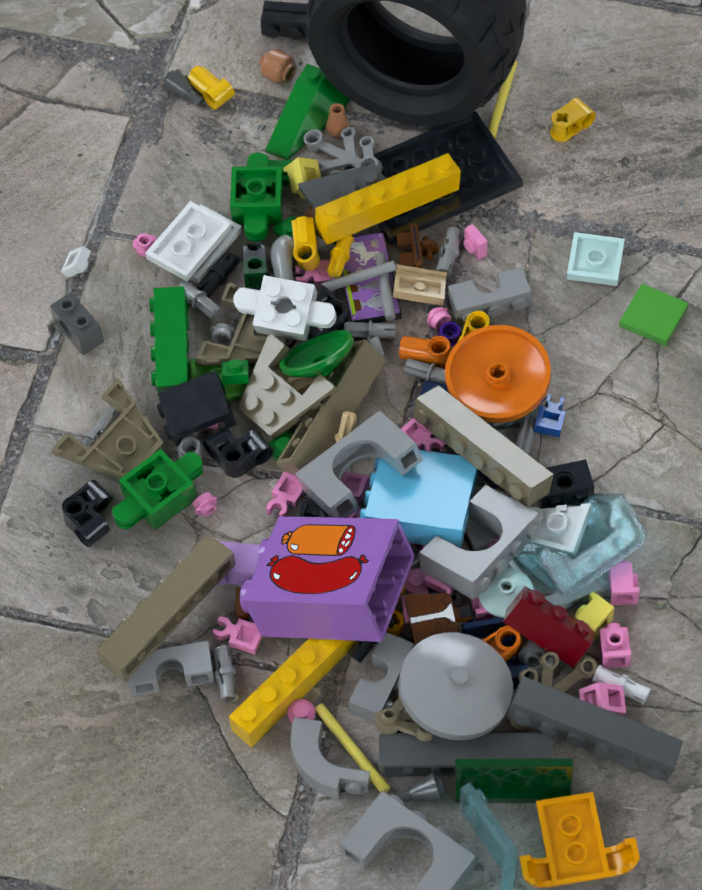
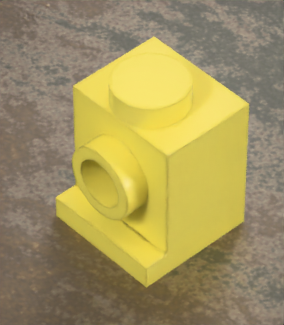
M298 157L283 168L284 173H288L292 193L300 194L302 199L306 198L299 190L298 183L321 178L318 161L315 159Z
M592 591L589 595L588 605L583 604L577 610L575 618L576 620L586 622L594 631V641L599 636V629H604V626L613 620L615 607Z

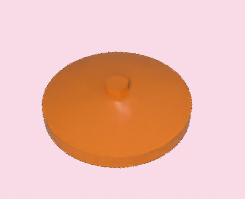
M508 325L482 327L465 335L451 350L445 366L447 390L450 395L485 422L505 423L514 421L531 413L545 398L551 382L550 360L543 345L525 330Z

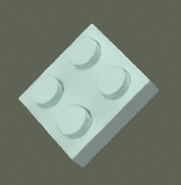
M574 232L567 279L617 286L625 239Z

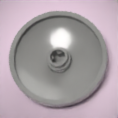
M449 632L430 636L411 649L400 671L399 693L407 713L426 731L445 739L470 740L489 733L503 720L512 701L513 681L506 662L493 647L474 636Z

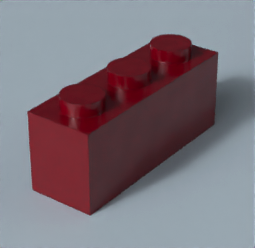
M526 586L522 588L508 606L503 620L505 624L546 651L556 653L561 661L572 668L592 645L594 631L586 622L576 620L562 606L552 604L539 591L531 590Z

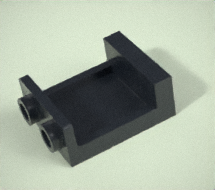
M216 370L157 393L160 401L157 404V409L161 418H165L167 425L163 426L168 440L173 439L177 446L181 443V438L220 422H223L227 428L237 425L225 387Z

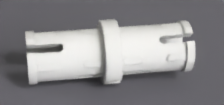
M601 665L598 666L592 682L595 683L602 682L623 686L624 696L642 705L645 704L651 688L628 679V675H620Z

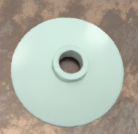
M507 567L501 575L498 574L492 580L485 592H481L478 595L480 603L490 614L504 618L506 609L524 586L531 590L534 589L532 582L523 572ZM509 586L511 589L503 590L502 587Z

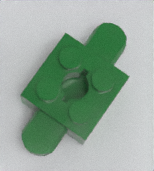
M260 152L249 155L246 166L232 167L231 219L239 225H244L245 236L252 242H260L266 239L268 224H279L282 222L283 217L282 166H270L268 156Z
M159 449L121 477L119 484L122 496L125 499L112 509L116 525L121 529L128 530L144 518L157 530L194 502L197 496L193 481L204 472L200 456L196 453L188 452L173 462L162 449Z

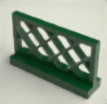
M573 758L455 759L456 803H536L539 800L570 796Z

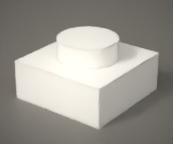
M85 246L70 251L61 273L69 278L84 272L89 262L87 260L91 251Z

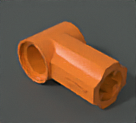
M404 336L400 342L399 358L405 360L413 359L430 363V365L435 363L436 367L445 369L451 352L450 342L443 336H435L431 339Z

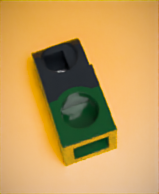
M264 243L244 244L243 275L245 288L261 290L263 276H267Z

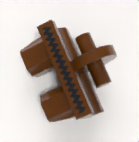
M417 223L409 224L410 231L396 233L398 250L412 248V252L399 253L400 265L423 268L422 256L427 261L432 260L433 255L439 251V246L436 241L430 240L429 236H424L422 238L423 241L420 242Z

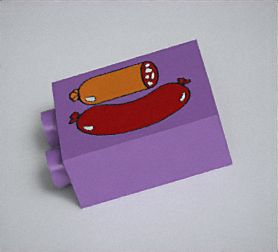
M279 516L270 538L263 539L259 546V563L252 579L246 580L241 587L240 605L245 613L250 614L261 636L382 642L415 555L399 519Z

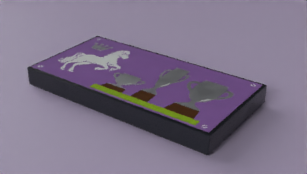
M384 232L353 236L354 242L349 251L350 259L345 263L341 277L377 266L375 254L379 252L385 253L386 263L390 262ZM389 272L388 275L391 293L393 296L394 276L393 272ZM378 276L343 287L350 322L369 323V320H372V323L387 321L385 319ZM392 298L396 317L394 320L402 319L399 299Z

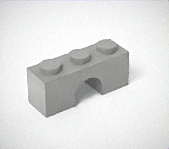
M521 267L497 273V290L492 293L480 292L475 287L473 280L449 285L448 301L456 323L462 324L466 323L468 315L474 311H482L490 317H496L501 313L513 310L519 311L531 306V290Z
M385 633L383 641L378 642L372 654L373 667L384 671L387 675L379 682H369L360 678L349 700L350 714L375 723L374 718L378 711L393 706L394 702L392 701L396 693L398 694L400 671L405 658L414 647V643Z
M194 640L185 645H165L156 649L128 678L132 697L160 692V676L172 669L179 670L185 675L187 687L215 683L208 641Z

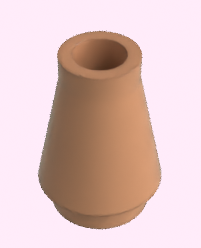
M336 103L330 106L326 130L332 137L342 138V130L350 127V123L344 111V106Z

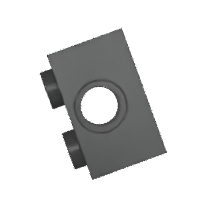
M71 292L50 305L54 323L83 356L104 342L100 324Z

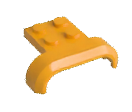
M593 792L536 801L546 858H532L531 855L519 856L523 880L535 888H549L623 875L632 871L640 860L636 837L624 839L620 844L605 848Z

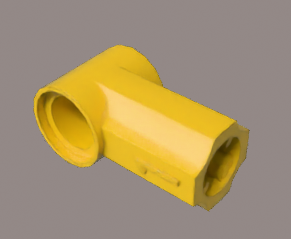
M197 65L191 69L187 77L188 82L203 95L206 103L213 110L218 109L235 96L233 87L226 79L222 78L219 80L204 66Z
M306 216L297 217L292 221L293 255L302 270L312 271L320 263L313 217ZM305 253H312L309 259H301Z

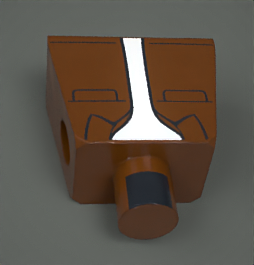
M451 594L405 595V604L414 646L436 634L458 633L457 623L472 620L470 605L464 604L453 607Z

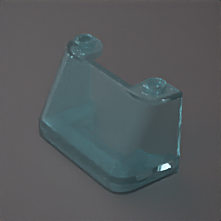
M594 493L582 503H591L593 508L576 556L568 555L567 551H550L549 547L541 549L536 544L527 543L522 553L518 557H514L518 565L560 595L573 596L644 544L646 539L645 530L623 493Z

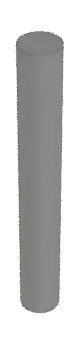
M379 252L375 254L376 265L386 263L385 253ZM386 273L378 277L385 319L392 321L396 317L389 275Z
M393 260L323 282L322 285L329 291L395 271L397 266Z

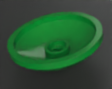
M336 330L312 337L291 349L281 359L280 369L285 375L291 377L312 378L319 374L327 376L332 373L334 368L341 364L351 351L354 343L353 336L349 331Z

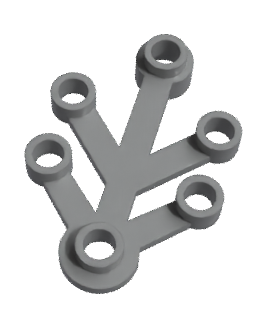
M346 127L341 132L345 143V151L326 142L320 130H310L304 135V142L308 150L312 152L322 151L337 158L325 162L318 161L321 177H324L327 171L350 165L355 167L353 169L375 164L382 173V164L373 154V150L376 147L373 137L364 136L360 139L359 144L364 158L356 157L355 141L357 140V134L353 127ZM333 171L330 173V175L340 173L341 171Z

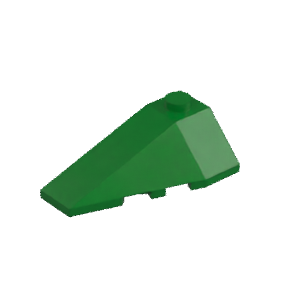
M306 64L267 144L266 153L289 160L305 146L304 135L308 131L316 129L322 132L325 129L331 105L339 103L344 106L345 110L350 99L342 94L326 78L319 67Z

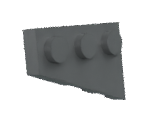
M375 164L298 183V187L315 210V208L386 178Z

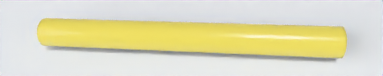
M516 60L506 81L500 87L488 129L494 138L498 131L517 67Z
M323 703L319 704L315 708L317 715L363 771H370L371 782L380 793L381 791L387 793L391 788L326 706Z

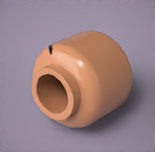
M272 49L268 53H264L260 59L261 74L276 84L290 82L295 76L297 68L294 58L279 49Z

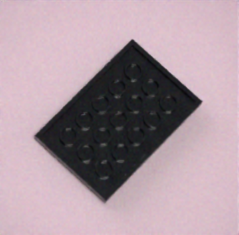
M474 111L470 117L464 120L441 125L374 154V157L382 164V174L386 179L445 154H449L461 170L459 190L377 224L380 230L384 232L389 244L397 242L396 233L410 231L409 224L417 223L418 232L523 187L522 178L477 111ZM350 165V166H346V167H344V168H345V171H346V170H349V169H353V168H355V167H353V166Z

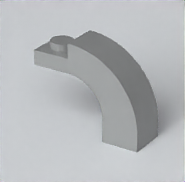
M294 717L291 729V746L295 766L303 780L315 791L334 799H339L341 789L351 794L369 793L371 785L370 771L338 767L329 763L320 752L323 736L322 721Z

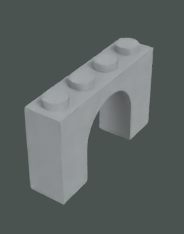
M378 411L304 466L295 475L303 491L331 518H347L359 509L352 491L341 482L344 471L351 464L363 458H381L403 476L422 462L423 458L417 444L381 411Z
M487 485L469 501L470 520L493 531L500 537V540L488 549L467 551L436 535L420 552L421 571L473 600L481 592H485L489 588L492 580L498 574L501 575L506 570L508 563L514 557H518L522 553L524 546L530 540H534L540 532L538 512Z
M381 791L340 843L341 854L365 870L388 842L401 837H409L421 841L431 851L433 862L427 873L413 890H458L476 867V855L470 846L462 842L460 844L451 839V835L440 826L435 828L427 822V818L417 810L412 812L404 806L403 801L394 794L389 796Z

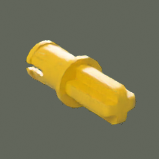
M352 235L337 240L335 248L331 250V259L327 268L329 277L339 278L341 276L345 263L350 259L349 251L354 242Z

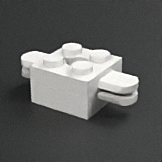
M264 275L261 290L244 287L239 288L234 295V304L240 313L255 315L253 327L257 333L267 335L271 333L278 337L306 341L310 326L327 329L331 328L336 322L334 307L330 303L316 301L318 292L313 284Z

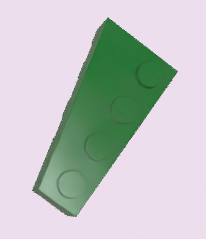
M184 286L153 288L154 297H149L150 313L154 312V321L150 322V335L155 337V346L150 347L151 361H155L156 370L151 371L152 386H156L158 393L190 380L189 358H187V354L190 352L188 333H186V331H190L188 319L189 301Z

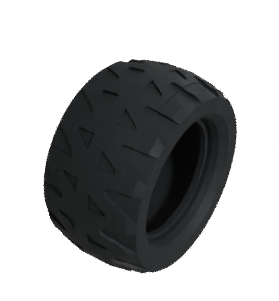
M309 0L305 22L307 25L306 39L309 49L322 73L342 94L357 105L381 117L400 123L418 126L444 125L470 117L478 107H484L506 81L523 41L526 0ZM379 1H390L414 8L439 22L453 36H441L417 29L394 16Z

